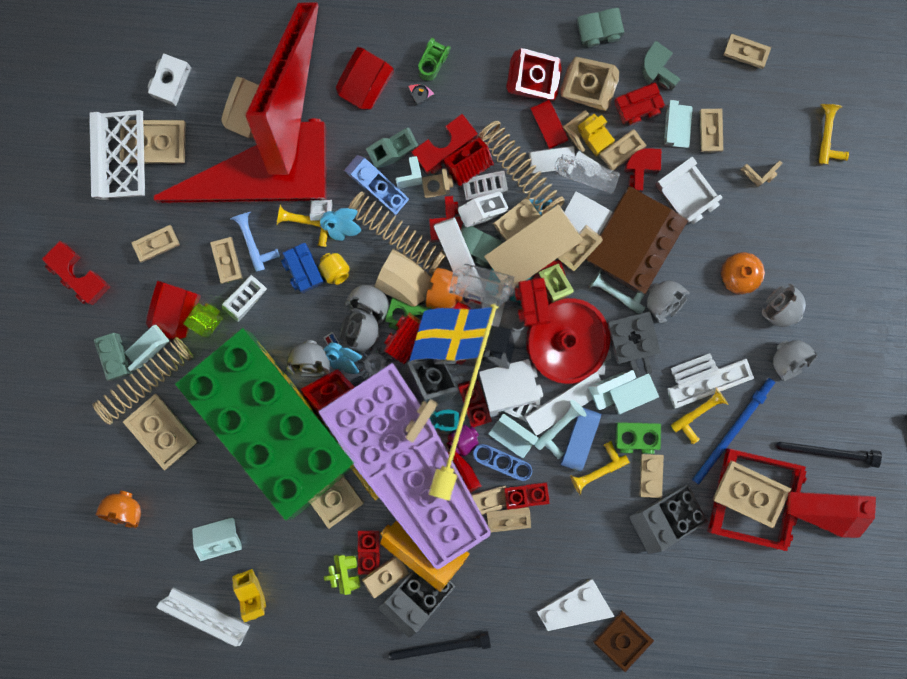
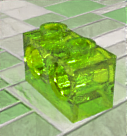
M207 302L205 305L198 303L184 322V325L201 337L209 339L223 317L219 315L221 311Z

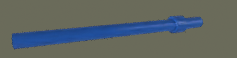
M768 378L759 391L756 390L752 396V401L692 479L698 485L701 483L759 404L764 403L767 399L766 395L776 383L774 380Z

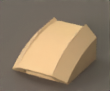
M574 57L568 65L560 88L561 97L606 111L611 106V101L619 82V70L612 64Z
M236 77L221 118L226 129L247 138L253 137L245 114L259 87L258 84L241 77Z
M392 249L378 275L374 287L414 307L426 299L428 289L431 290L433 283L430 282L432 277L419 264H416L415 261L403 253Z

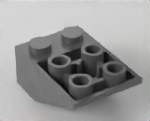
M689 484L629 515L648 554L664 551L708 522Z
M412 570L378 609L410 638L418 632L456 585L449 581L442 591L439 592Z

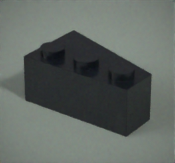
M491 325L481 361L509 369L515 347L512 329Z

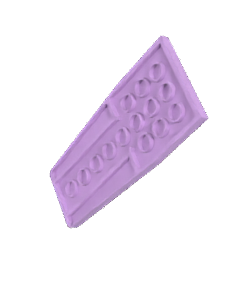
M391 363L318 412L343 450L354 461L355 464L353 465L431 564L436 569H440L488 538L491 532L453 461L450 468L454 469L453 473L457 474L450 501L429 495L436 468L441 469V466L447 465L449 454L430 419H428L413 443L406 439L407 432H405V429L411 420L416 421L420 415L417 413L420 403L394 364Z

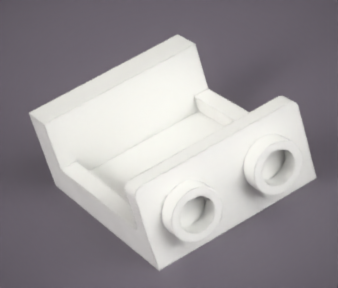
M693 157L655 184L672 209L688 220L686 225L689 222L694 225L703 218L701 214L704 211H713L720 205L718 201L722 199V196H718L697 169L695 166L697 162Z
M529 359L511 363L509 369L499 366L479 372L490 417L498 416L500 411L531 403L540 404L543 392L541 385H536L537 371L530 364Z

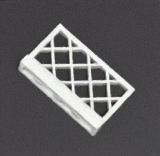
M143 111L90 112L91 197L99 200H109V198L145 196ZM136 116L137 124L131 130L125 123L130 117ZM109 118H115L119 122L112 131L108 128ZM124 126L129 133L123 140H120L116 134ZM132 136L137 139V145L133 150L126 145ZM114 137L120 144L112 152L108 148V143ZM124 147L130 154L122 162L116 155ZM134 157L137 160L138 166L132 172L126 165ZM115 159L120 165L112 173L109 170V163ZM124 168L130 175L122 183L117 178V175ZM133 178L138 181V191H131L127 187ZM115 180L120 187L116 192L109 193V185Z
M173 588L169 596L161 600L157 606L158 609L235 647L242 644L250 627L249 624L176 588Z

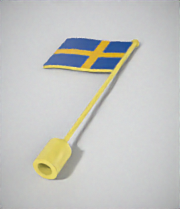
M496 303L491 304L488 308L471 310L437 308L424 311L409 361L422 359L458 361L477 358L447 465L441 466V469L436 468L429 495L450 501L457 474L453 473L454 469L450 467L495 311L499 309Z

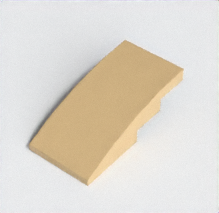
M558 204L484 257L507 290L511 291L518 286V282L527 280L583 241V239Z

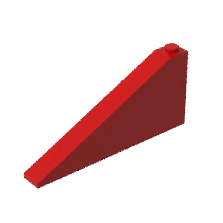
M318 2L297 4L245 114L268 174L289 175L295 161L319 7Z
M311 118L308 119V122L300 123L295 161L289 175L268 174L259 149L255 145L154 195V201L157 203L327 200L326 125L324 122H321V119Z

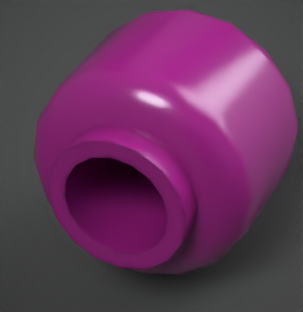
M462 425L455 449L460 456H467L478 446L477 437L479 434L475 428ZM453 430L447 438V446L450 451L456 430Z

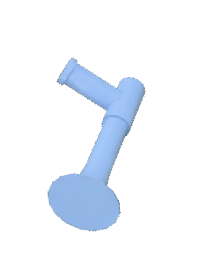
M247 212L230 220L236 221L240 226L255 271L258 272L265 269L263 262L280 258L278 249L262 255L259 254L248 225V216L251 212Z

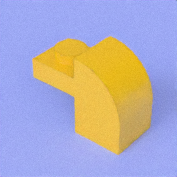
M594 113L577 127L582 139L595 157H597L613 145L615 139L605 128L607 123L602 115L597 117Z
M253 569L232 576L233 590L240 602L243 621L247 622L265 615V598Z

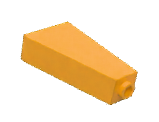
M395 521L392 526L388 524L381 532L383 537L380 544L439 592L442 591L461 568L470 554L466 551L442 568L436 569L398 521Z

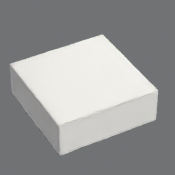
M311 200L310 221L320 220L325 212L332 211V200Z

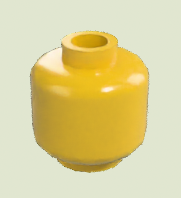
M327 253L321 257L318 271L327 283L339 285L349 276V265L340 254Z

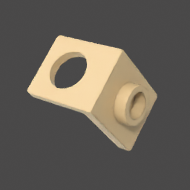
M586 110L563 126L570 142L582 152L585 149L579 139L581 135L577 126L590 117Z
M779 160L762 178L748 164L744 165L740 170L759 187L765 181L771 182L777 175L775 171L783 163Z
M442 169V174L422 177L425 198L450 194L453 181L452 176L447 175L446 169ZM431 180L439 182L440 188L438 191L431 192L428 190L427 185Z

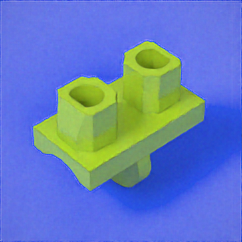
M341 554L333 555L335 567L334 565L328 566L329 574L323 576L324 581L330 580L331 588L339 587L340 594H351L352 590L361 587L359 577H348L347 569L357 567L356 557Z

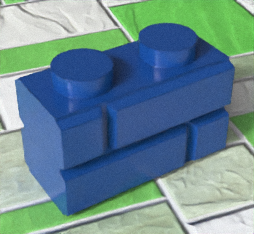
M306 243L282 253L284 259L281 262L286 272L290 270L293 276L290 281L295 291L299 289L301 293H305L325 283Z

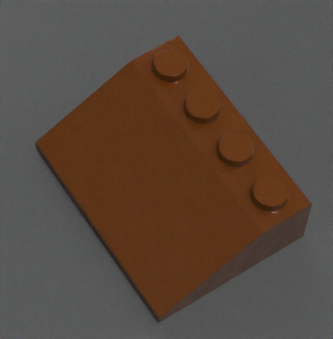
M628 186L600 233L603 241L585 260L632 291L646 294L688 220L669 207Z

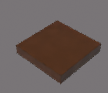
M622 610L593 641L624 672L654 642Z

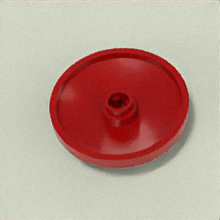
M562 298L549 302L551 322L549 324L529 326L526 337L528 356L536 370L552 381L564 384L581 382L597 372L608 355L610 347L608 324L602 313L595 306L584 300Z

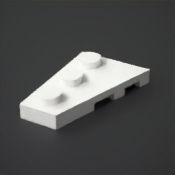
M592 578L537 610L548 631L614 617Z

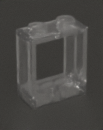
M562 154L561 158L559 157L555 163L556 175L612 194L620 173L565 154Z
M466 263L453 272L449 293L500 306L514 295V288H516L514 283L515 276Z

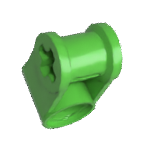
M434 38L429 40L418 65L419 76L422 80L432 81L435 79L442 64L447 59L451 49L450 46L445 47L435 42ZM425 66H431L434 70L430 73H426L422 70V68Z

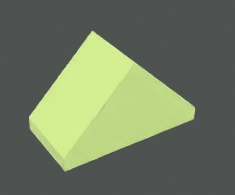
M559 264L539 272L540 277L545 279L546 291L551 302L567 297L574 292Z

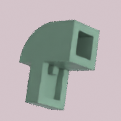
M657 41L651 46L642 62V74L648 84H652L657 79L661 87L673 90L680 78L664 67L673 52Z
M405 128L391 138H382L366 148V151L375 168H381L403 159L406 154L416 149L419 145L410 128Z

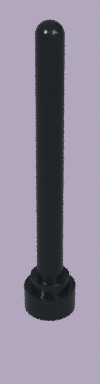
M778 442L776 445L779 450L863 461L869 467L875 468L880 467L882 453L877 450L861 453L788 442Z
M480 632L474 638L390 652L388 658L393 661L474 646L488 649L491 648L489 632Z

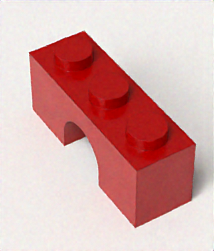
M463 114L445 126L446 132L451 138L448 146L437 148L428 139L411 151L413 157L417 156L419 166L426 175L430 173L434 175L443 168L442 164L445 163L443 159L477 139L478 133Z
M59 241L42 258L46 263L45 268L53 275L57 273L62 278L60 282L67 289L70 290L72 288L77 293L75 297L80 302L94 305L111 286L96 272L91 270L84 277L77 278L73 269L81 257L66 243Z

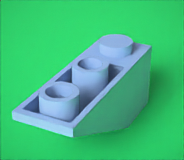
M356 155L344 170L354 181L395 215L409 200L404 193L362 156Z

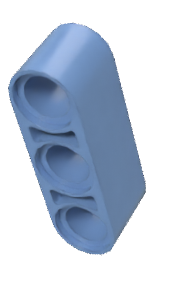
M583 408L586 412V417H576L564 452L565 454L561 461V466L578 472H582L601 418L600 413Z
M479 444L473 451L475 460L480 464L517 480L525 481L532 475L530 464L489 445ZM480 448H486L489 451V456L484 460L477 457V451ZM500 456L507 457V467L499 468L496 462ZM520 465H526L528 468V473L523 477L518 476L516 473V469Z

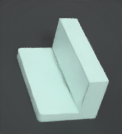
M670 100L666 110L663 146L688 148L693 108L692 106L678 105L679 101Z
M417 156L409 158L412 175L396 178L398 189L423 184Z
M157 325L152 326L124 352L133 362L128 367L129 371L144 366L143 363L146 364L150 358L169 342V339Z
M624 370L588 387L598 410L614 404L610 390L635 379L634 370Z
M649 374L610 390L616 405L614 408L617 414L624 413L659 397Z
M504 413L489 432L491 437L521 458L525 457L532 445L539 439Z
M228 518L192 530L194 550L200 561L242 550L241 542L236 533L234 518Z

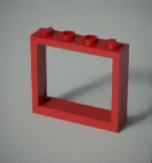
M726 448L717 489L730 461L736 462L737 458L792 470L789 486L791 488L790 492H801L802 484H805L807 479L805 478L807 471H805V466ZM788 497L777 541L721 528L726 506L714 501L707 532L787 551L788 547H790L791 541H793L792 528L796 525L798 518L787 514Z

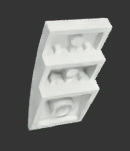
M576 191L564 213L578 233L587 225L600 235L613 212Z

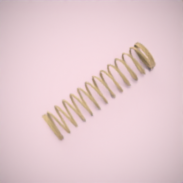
M494 121L487 125L478 137L483 141L489 139L488 142H484L488 146L490 142L496 140L504 133L505 128L499 129L501 123ZM497 125L488 135H486L487 132H488L493 126ZM510 134L502 137L493 148H489V150H492V156H497V162H502V168H508L507 174H513L512 180L518 181V187H523V193H529L528 199H534L533 205H539L538 211L542 212V215L547 213L556 204H559L560 207L563 205L565 199H563V196H560L544 210H540L543 203L551 199L557 193V190L551 192L541 203L535 204L536 199L548 191L552 184H548L537 196L530 198L532 191L540 187L547 180L546 177L534 185L531 190L524 191L525 187L536 180L542 171L534 174L526 184L519 185L521 179L535 170L536 165L527 169L520 178L514 179L515 174L525 168L531 162V159L524 161L515 172L509 173L510 167L521 161L526 153L520 154L509 166L504 167V162L519 152L521 146L513 149L504 160H498L501 154L508 151L515 144V140L506 144L498 154H493L494 149L504 144L510 138Z
M363 191L359 192L348 208L356 210L362 202L365 193ZM367 196L357 209L356 221L364 217L363 226L370 223L369 230H374L377 227L376 235L384 232L383 240L391 236L389 244L393 245L398 241L396 245L397 250L405 245L403 254L405 255L412 250L410 259H414L419 254L416 264H420L426 259L423 269H427L433 263L429 273L431 275L434 274L446 257L445 251L441 250L426 266L427 261L436 248V245H434L427 255L418 262L430 240L412 257L413 252L423 237L421 235L414 245L405 252L416 230L398 248L400 241L410 226L408 225L401 235L392 242L396 231L403 222L401 220L397 227L385 238L386 232L396 218L395 215L387 226L378 233L382 222L389 213L387 211L383 218L371 228L383 206H380L374 216L364 224L368 213L376 203L374 201L370 208L358 219L363 205L369 199V196Z
M175 337L173 340L182 353L171 342L169 344L174 348L183 364L179 363L163 347V350L171 358L176 369L172 368L159 353H156L165 364L170 375L165 373L150 358V361L159 370L163 380L158 378L143 363L144 367L153 376L156 385L151 383L137 368V372L145 379L150 391L144 388L133 374H130L131 378L142 390L143 396L138 394L126 379H123L124 383L133 391L137 401L131 399L123 388L117 384L118 389L127 397L130 407L124 404L113 390H110L112 395L122 405L124 412L117 409L106 395H103L117 414V417L110 414L106 407L97 400V402L93 403V408L104 422L111 425L113 423L112 418H119L118 412L124 414L125 407L132 408L131 401L138 403V396L145 397L144 390L152 392L151 385L158 387L157 379L164 382L165 377L163 374L170 377V369L178 371L177 364L184 366L183 358L188 361L193 359L190 350L178 337Z

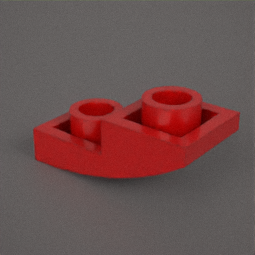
M550 99L530 108L549 149L568 141V137Z
M478 378L475 380L466 411L473 428L492 422ZM471 380L458 384L463 403L465 402Z
M547 482L504 488L507 510L550 504Z
M358 531V575H369L380 567V531Z

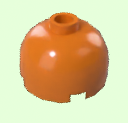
M740 252L733 254L725 260L720 275L726 289L734 294L744 295L752 293L759 288L764 280L765 270L758 257L751 253Z
M437 268L430 281L433 283L432 288L427 291L426 307L430 309H452L457 301H462L464 290L461 289V282L454 272Z
M120 491L119 494L107 495L101 501L96 516L114 524H125L127 522L125 527L137 528L141 517V508L139 503L132 498L133 494Z

